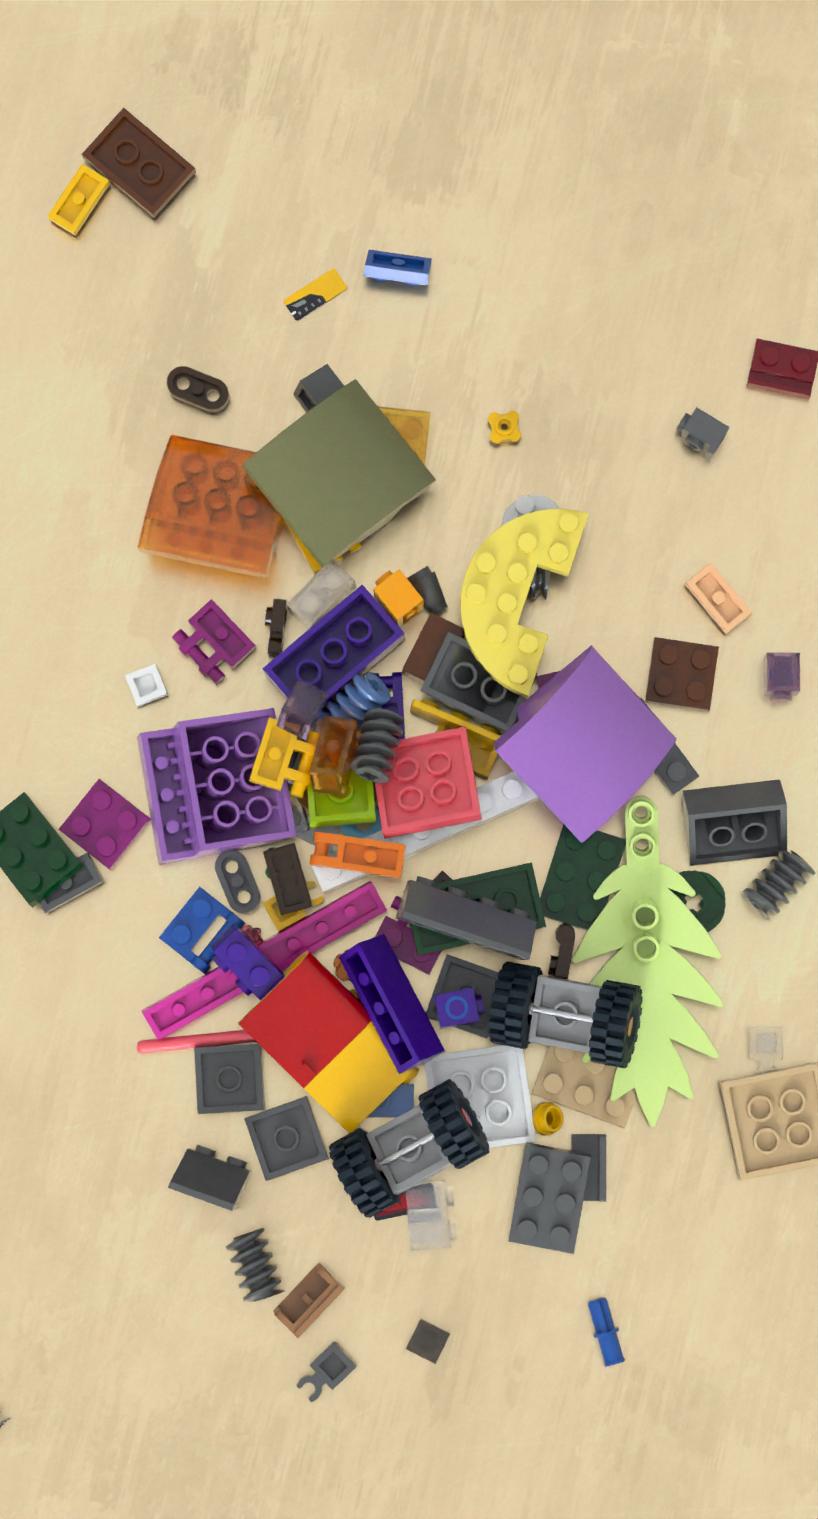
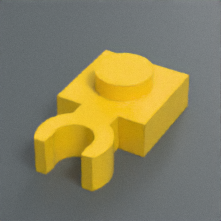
M314 881L306 883L308 890L316 886ZM276 896L263 902L278 932L307 917L304 909L281 915ZM323 896L314 900L311 899L313 907L319 906L325 899Z

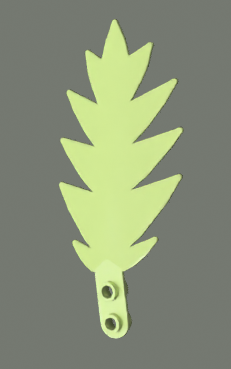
M637 796L632 798L625 808L627 864L618 867L604 879L594 893L593 898L598 900L611 893L618 892L609 900L588 929L572 961L573 963H578L621 948L606 962L590 984L602 986L606 980L641 986V996L643 997L641 1004L642 1015L640 1016V1028H638L637 1042L634 1045L635 1050L631 1054V1061L628 1063L627 1068L617 1067L610 1099L614 1102L635 1088L640 1106L649 1125L655 1127L664 1106L668 1087L688 1099H693L694 1097L687 1070L671 1039L714 1059L719 1057V1053L705 1031L674 995L718 1007L724 1005L721 998L686 958L672 947L720 959L722 955L703 925L682 900L670 890L672 889L694 897L696 894L695 890L678 872L659 862L658 809L655 802L649 797ZM644 806L647 808V815L645 817H638L635 814L637 807ZM639 839H646L649 845L646 849L641 850L637 848L636 842ZM589 1053L584 1054L582 1057L583 1062L590 1061L591 1056H589Z

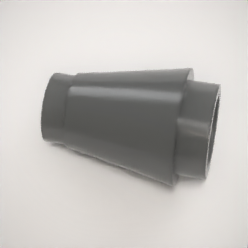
M429 566L424 567L407 578L423 598L424 607L429 613L436 614L448 607L435 571L431 572Z

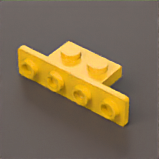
M414 699L410 712L438 724L436 732L466 727L474 775L487 780L498 755L495 751L494 741L500 737V732L488 725L478 727L469 723V718L460 713L452 712L450 715L439 710V705L430 700L422 699L420 702Z

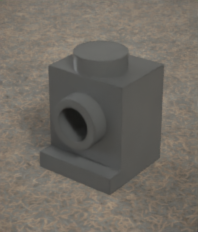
M696 407L692 415L685 413L676 429L682 432L681 437L685 438L684 443L696 451L705 450L707 452L705 458L710 461L730 427Z

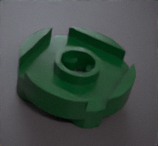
M696 870L680 872L679 874L695 890V896L698 895L701 898V901L698 903L701 909L697 912L694 909H690V911L707 932L711 931L721 922L725 912L726 898L722 885L715 877L706 872ZM670 889L685 905L687 904L686 894Z

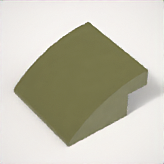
M356 379L305 413L241 466L322 568L388 524L403 506L424 493L436 481L434 476Z

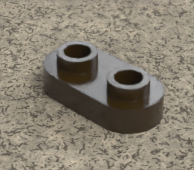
M186 366L174 368L167 377V387L170 394L180 401L208 412L221 411L228 404V388L223 381ZM183 380L190 383L189 387L185 390L178 388L179 382ZM211 392L219 394V398L216 401H209L207 399Z

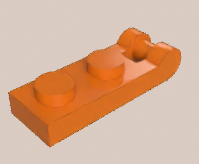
M314 832L313 842L316 845L314 854L310 855L309 865L401 879L406 845L325 832ZM329 845L338 846L337 858L327 856Z

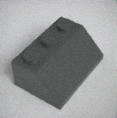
M780 779L683 790V814L690 865L777 856L781 850L787 851V803Z

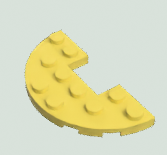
M547 509L519 516L502 525L482 543L470 561L465 573L460 598V616L469 648L476 660L492 675L491 677L495 681L525 698L529 697L549 636L548 634L518 625L536 568L539 567L566 577L569 576L589 515L588 513L569 509Z

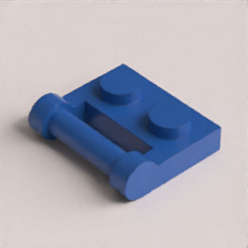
M199 886L159 938L202 973L206 974L211 967L209 963L215 956L211 945L231 925L236 923L242 928L245 922ZM222 916L227 921L199 956L192 952L193 948L216 919Z

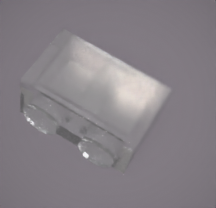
M333 560L324 566L286 604L288 611L309 630L356 588V581Z
M445 1180L422 1181L406 1190L411 1251L451 1248L450 1240H457L455 1220H448L447 1207L454 1206L452 1186L446 1187Z

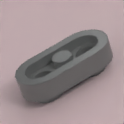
M236 850L222 852L216 859L215 871L227 901L234 911L242 914L250 913L258 907L261 895L249 864L244 855ZM231 861L238 864V870L235 873H229L226 870V865ZM244 891L250 894L249 902L240 903L238 900L239 894Z

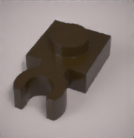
M274 599L273 607H267L265 626L270 627L268 657L275 658L283 650L288 611L287 600Z

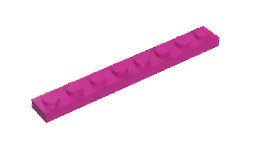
M368 881L257 944V946L283 970L290 966L305 951L310 953L317 951L387 911V908L372 882ZM217 967L142 1010V1014L157 1040H160L243 993V991L235 983L238 977L230 969L225 973L220 967Z

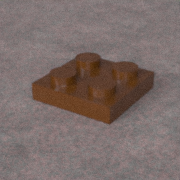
M654 637L645 702L709 712L719 647Z

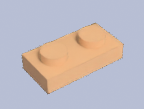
M712 563L685 583V586L725 634L729 633L752 614L751 610Z

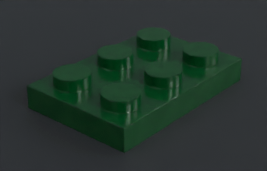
M23 792L0 811V868L33 908L84 866L30 797Z
M563 824L540 896L544 917L588 931L608 903L610 896L609 894L595 900L593 895L604 879L619 867L626 839L597 830L581 843Z

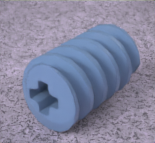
M371 672L366 673V678L359 674L355 675L353 678L355 685L347 683L344 687L346 693L338 691L336 693L337 701L329 700L327 702L328 709L322 708L321 712L319 711V716L327 729L339 739L345 740L347 737L352 736L356 729L361 728V725L364 723V714L368 710L381 708L382 704L390 700V692L386 685L377 675Z

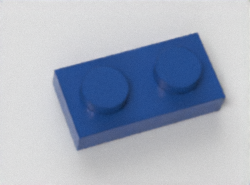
M368 250L364 277H372L377 281H400L412 286L427 285L432 258Z

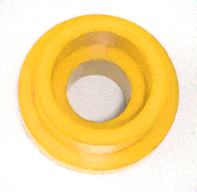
M542 1102L534 1109L533 1125L539 1134L552 1135L560 1130L563 1125V1113L553 1103Z

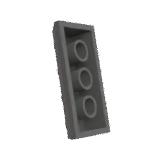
M417 876L416 881H407L396 919L519 960L530 959L537 924L536 921L529 919L530 913L513 907L510 913L497 909L498 902L480 897L479 902L467 899L468 892L449 886L447 892L435 888V881Z

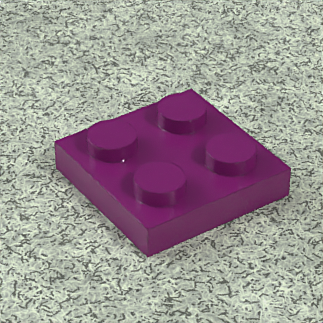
M98 779L58 830L111 870L151 819L105 782Z

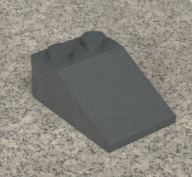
M448 632L420 690L475 722L495 728L500 734H504L515 724L518 718L516 708L527 699L495 681L491 677L492 675L476 660L467 641Z
M198 1144L195 1150L188 1148L168 1188L231 1211L238 1209L252 1170L245 1168L247 1162L232 1156H228L227 1161L214 1157L215 1150Z

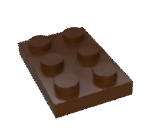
M124 107L82 153L83 159L153 218L159 214L196 172L193 165Z

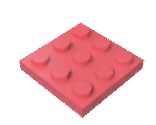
M466 727L400 739L399 747L391 748L396 752V758L388 760L393 764V769L385 772L389 775L390 780L388 783H375L382 833L385 839L482 820Z

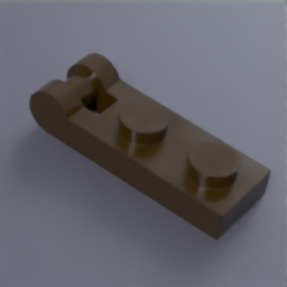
M563 923L555 931L556 940L560 945L558 956L551 955L548 975L568 980L575 942V931L570 924Z

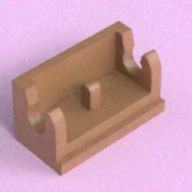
M318 1263L273 1310L274 1315L299 1338L339 1296L345 1287Z

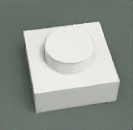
M156 664L125 675L137 707L168 695Z

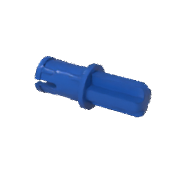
M597 1298L590 1301L588 1306L596 1331L593 1336L598 1338L604 1366L624 1362L625 1358L623 1357L616 1333L619 1331V1328L614 1326L607 1299Z

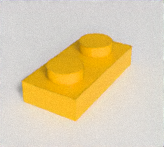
M81 164L48 214L49 220L76 236L110 185L109 180L86 165Z

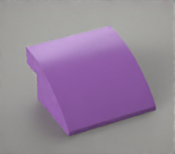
M591 645L516 708L519 721L495 740L494 746L499 756L573 835L583 843L636 793L662 762L677 739Z
M274 708L179 721L171 729L143 732L137 736L158 864L221 854L228 850L256 847L297 836L287 779H284L281 791L249 782L269 717L276 719Z

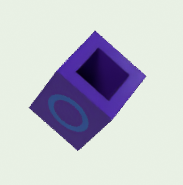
M473 988L434 995L440 1029L479 1022L478 1014L485 1013L481 994L475 995Z

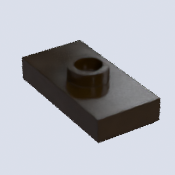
M295 842L263 851L280 914L284 915L313 907Z

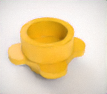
M513 410L507 414L491 413L488 416V423L491 425L492 431L490 440L495 444L508 441L517 442L521 438V431L518 430L517 425L519 414ZM503 424L507 425L508 428L506 430L501 428Z

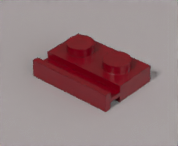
M757 338L746 386L809 399L818 363V351Z

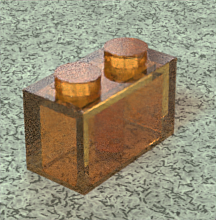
M324 716L309 770L313 792L345 797L352 773L350 763L354 758V749L358 746L359 730L357 720Z

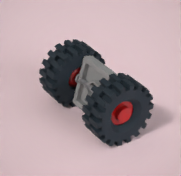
M509 961L502 965V970L499 971L498 980H496L494 985L495 992L492 993V1007L489 1010V1015L491 1016L488 1021V1027L490 1028L489 1037H491L490 1041L492 1043L520 1049L528 1048V1044L531 1042L589 1053V1056H591L590 1061L593 1063L624 1069L628 1067V1063L631 1061V1054L635 1050L634 1045L637 1042V1032L641 1022V1004L643 1002L641 986L606 980L602 986L545 976L541 968Z
M451 1079L419 1095V1106L367 1133L362 1128H358L330 1144L329 1150L331 1152L329 1154L330 1158L334 1161L332 1162L333 1167L338 1172V1179L343 1183L344 1190L347 1195H350L352 1203L357 1205L358 1210L361 1214L364 1213L365 1217L370 1218L400 1202V1193L454 1165L456 1169H461L490 1152L489 1144L486 1141V1134L482 1131L483 1127L478 1121L475 1111L470 1107V1102L464 1097L462 1090Z

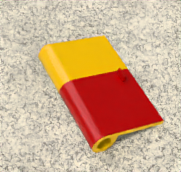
M305 951L288 967L285 972L286 976L238 1024L348 1133H351L402 1082L407 1084L413 1080L419 1070L414 1068L401 1074L398 1073L364 1005L309 951Z

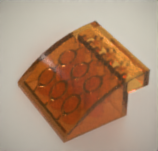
M171 435L164 451L147 506L138 542L139 551L267 579L272 555L277 553L284 519L241 467L256 452Z

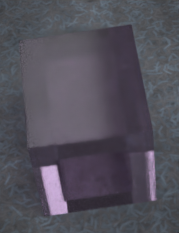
M766 653L764 656V696H772V701H791L792 696H797L800 692V653Z
M298 680L281 709L276 726L306 740L323 711L328 694L314 685Z

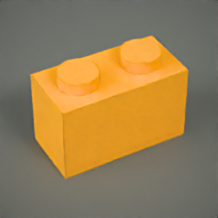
M400 569L394 573L389 570L375 581L377 586L373 589L374 598L400 628L424 611L423 598Z

